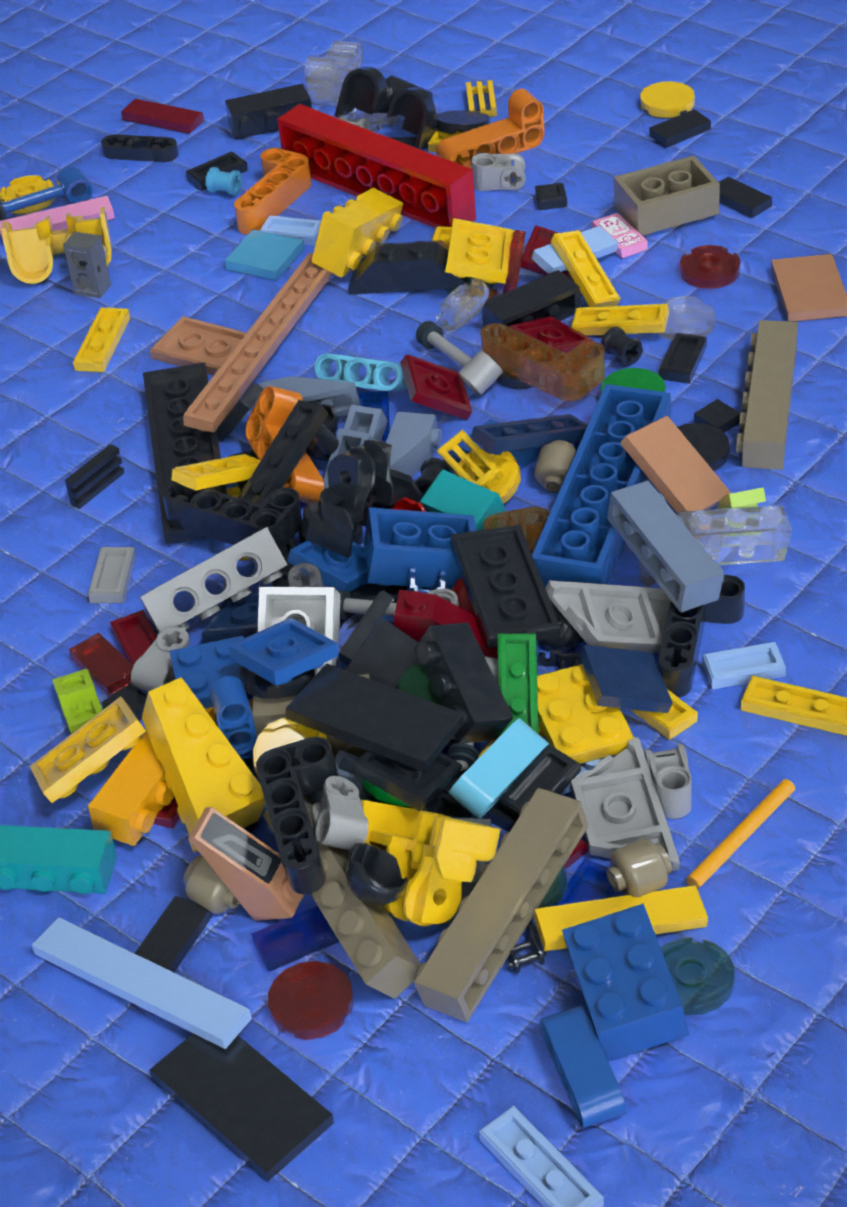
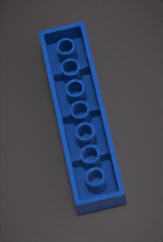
M605 384L532 554L545 587L549 580L609 584L625 543L607 519L611 492L649 481V478L626 452L620 442L627 435L665 416L671 419V393Z

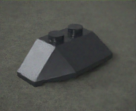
M442 240L384 243L376 245L352 272L348 292L350 295L467 288L469 277L460 278L452 273L445 272L449 246Z

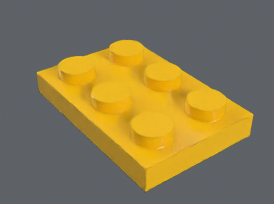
M453 218L445 272L452 273L460 278L472 277L482 279L487 283L493 284L498 282L505 284L508 274L512 229Z
M583 664L537 676L538 720L551 746L580 764L604 758L608 755L619 754L627 748L628 741L633 739L634 736L620 708L597 705Z
M119 697L29 767L43 794L53 803L59 798L63 799L71 795L77 789L78 783L90 774L94 775L101 772L108 765L109 759L118 752L132 748L138 743L141 735L146 730L124 699Z

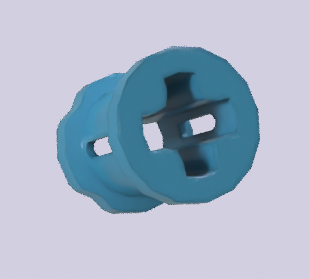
M217 167L209 169L206 176V187L209 192L215 193L219 190L228 192L231 196L239 194L242 186V175L239 171L233 170L230 173L220 171Z

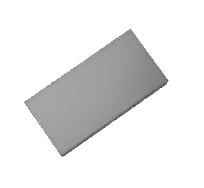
M134 547L100 548L88 592L90 603L125 602L136 560Z

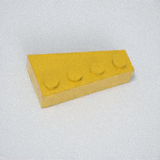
M372 188L358 195L356 201L353 199L348 200L345 207L338 205L334 207L332 213L329 211L324 212L311 262L341 278L351 269L355 270L360 261L365 256L367 257L379 243L383 244L392 231L398 230L403 220V216L400 215L403 203Z
M180 677L149 691L142 720L156 757L162 762L165 770L164 778L169 790L173 791L178 804L177 811L182 824L186 825L189 835L206 807H213L242 828L259 821L266 803L260 783L183 678ZM189 840L193 853L198 851Z

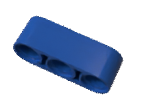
M225 676L219 678L209 688L215 723L256 778L257 774L253 768L252 751L257 735L244 685L237 677Z
M580 1005L540 1018L545 1043L580 1126L585 1128L625 1115L626 1106L621 1089L584 1006Z

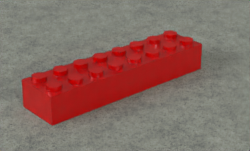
M302 104L297 105L277 118L281 149L307 156L312 179L357 197L375 188L403 203L401 215L434 228L438 226L452 227L453 218L471 222L476 220L473 169Z

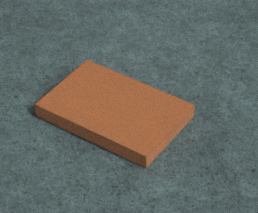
M832 254L771 260L772 274L787 321L795 322L847 316V294Z
M182 316L150 349L151 359L176 366L205 362L207 374L214 376L246 335V332Z
M668 416L627 435L620 442L626 452L685 523L717 506L723 496L732 494Z

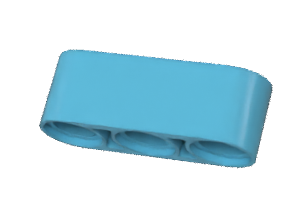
M329 353L319 356L314 365L315 374L319 379L354 382L356 387L384 391H403L407 388L401 364L398 362ZM333 361L337 364V372L334 376L330 372V366ZM362 365L367 369L364 380H361L359 376V370ZM392 369L395 370L397 376L393 384L388 380L389 372Z
M518 718L458 779L449 791V794L477 819H481L549 743L523 720Z

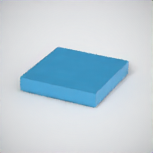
M252 230L224 260L226 270L277 281L305 249L304 240Z

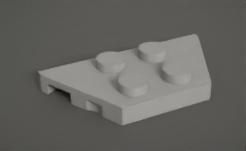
M549 580L545 587L549 599L588 645L660 653L671 603L670 598L662 588Z
M639 737L628 741L627 748L615 757L606 756L597 762L595 768L584 771L571 780L573 799L581 801L588 823L584 836L588 843L590 855L611 858L614 850L639 839L646 838L654 844H661L668 854L672 871L679 870L680 860Z

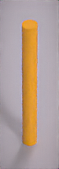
M783 779L686 877L687 884L689 886L696 885L698 890L795 791L794 784L788 779Z

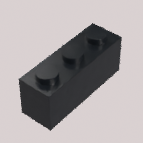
M303 83L225 100L228 124L235 140L279 130L277 118L299 104L312 108L311 98Z
M559 270L481 303L483 329L503 346L510 344L513 341L505 336L507 327L551 316L561 321L575 315L576 308H580V287Z
M469 623L429 626L414 649L439 704L464 714V723L454 735L457 743L497 739L511 722L513 715Z

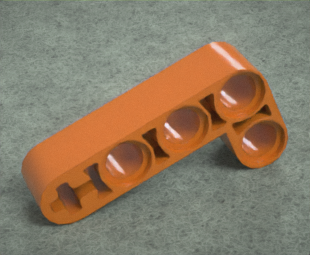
M517 89L510 95L508 100V118L442 140L436 148V156L472 169L471 160L477 154H517L535 148L542 142L545 134L543 105L526 89Z
M280 148L266 149L261 153L263 178L234 202L237 228L240 233L248 235L252 230L260 231L270 215L278 216L311 187L307 156Z
M267 386L263 389L248 418L245 429L246 438L259 460L265 455L298 400H302L299 392L274 386ZM305 451L283 488L287 487L296 490L299 493L300 502L310 504L319 501L320 493L324 490V481Z

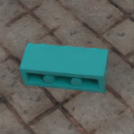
M0 825V889L106 894L117 859L110 831Z

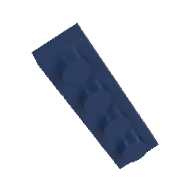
M566 414L474 426L471 439L481 445L485 452L501 455L502 452L515 450L522 452L528 448H542L544 445L556 440L574 444L582 440L588 425L575 416Z

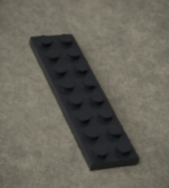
M205 362L143 372L165 543L204 538L206 536L174 527L168 523L162 490L165 486L174 482L171 478L172 469L175 467L221 459L217 431L212 433L184 426L183 420L184 413L208 384ZM226 484L207 488L227 494Z

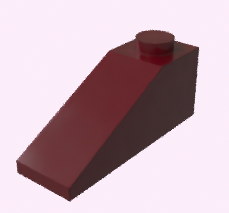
M399 590L394 614V626L412 639L419 642L429 626L468 622L484 656L498 659V647L487 648L475 615L435 594Z

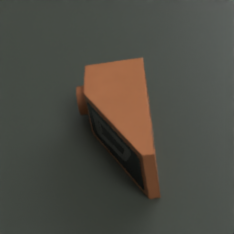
M206 807L188 838L254 921L292 918L304 894H298L290 887L280 854L213 807Z

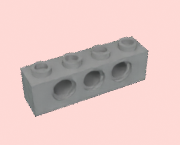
M266 527L138 598L158 633L171 627H179L185 630L189 628L186 623L187 620L198 614L201 620L213 615L220 610L218 603L230 597L234 603L252 593L249 588L252 584L261 580L266 585L283 576L280 569L287 566V563ZM242 557L250 558L255 564V571L250 577H243L237 571V562ZM211 574L219 575L224 581V588L217 595L209 593L205 587L206 578ZM180 591L189 593L193 599L192 607L187 612L178 611L173 604L174 596Z

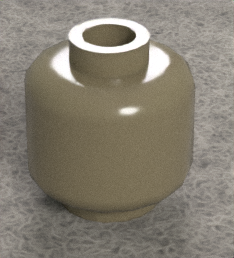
M556 440L544 445L539 450L534 476L545 490L559 493L577 452L571 443Z
M643 838L612 852L610 858L611 868L607 869V877L610 885L616 892L622 891L625 895L641 897L664 888L668 881V874L672 871V866L668 854L661 844H654L650 840Z
M198 856L189 864L183 880L186 884V895L192 901L213 914L223 913L229 908H236L240 904L203 856Z

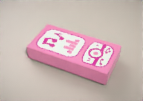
M619 213L592 221V228L602 227L619 243L615 253L621 258L648 249V240Z

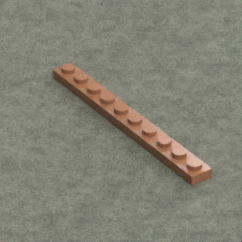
M309 253L184 413V426L212 433L216 431L333 275V273L311 262L313 253Z

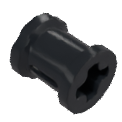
M620 327L609 329L601 340L602 350L617 356L619 362L624 366H631L637 362L643 352L642 343L627 337L625 331Z
M430 458L422 463L420 468L421 477L415 481L422 493L421 499L442 469L450 472V468L443 460Z

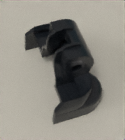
M368 66L352 70L346 75L334 114L335 117L338 118L349 114L354 108L370 115L373 113H386L390 118L402 115L405 117L402 129L417 135L414 147L420 150L428 148V142L432 138L437 125V112L431 91L394 75H390L385 79L379 70Z
M365 440L364 444L350 447L349 451L334 457L329 462L327 469L329 487L320 493L319 501L308 504L303 511L301 535L304 539L349 558L352 555L353 537L357 532V524L366 527L369 508L374 506L390 509L395 507V504L405 497L420 503L422 493L412 476L389 469L392 445L378 440Z

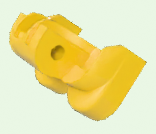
M105 207L100 208V217L83 220L82 215L71 216L70 213H66L68 229L55 231L53 230L50 215L38 221L33 227L12 230V226L8 221H3L1 232L8 265L12 274L18 280L25 283L36 284L44 281L52 271L54 255L65 253L63 244L73 232L100 235L108 267L112 256V244Z
M361 800L364 815L368 819V833L365 843L393 855L397 859L402 878H408V884L402 896L395 902L384 904L387 912H390L394 917L402 921H410L421 927L441 924L450 920L458 911L461 903L462 882H472L477 861L488 862L495 857L500 828L452 819L450 816L421 810L419 812L412 808Z

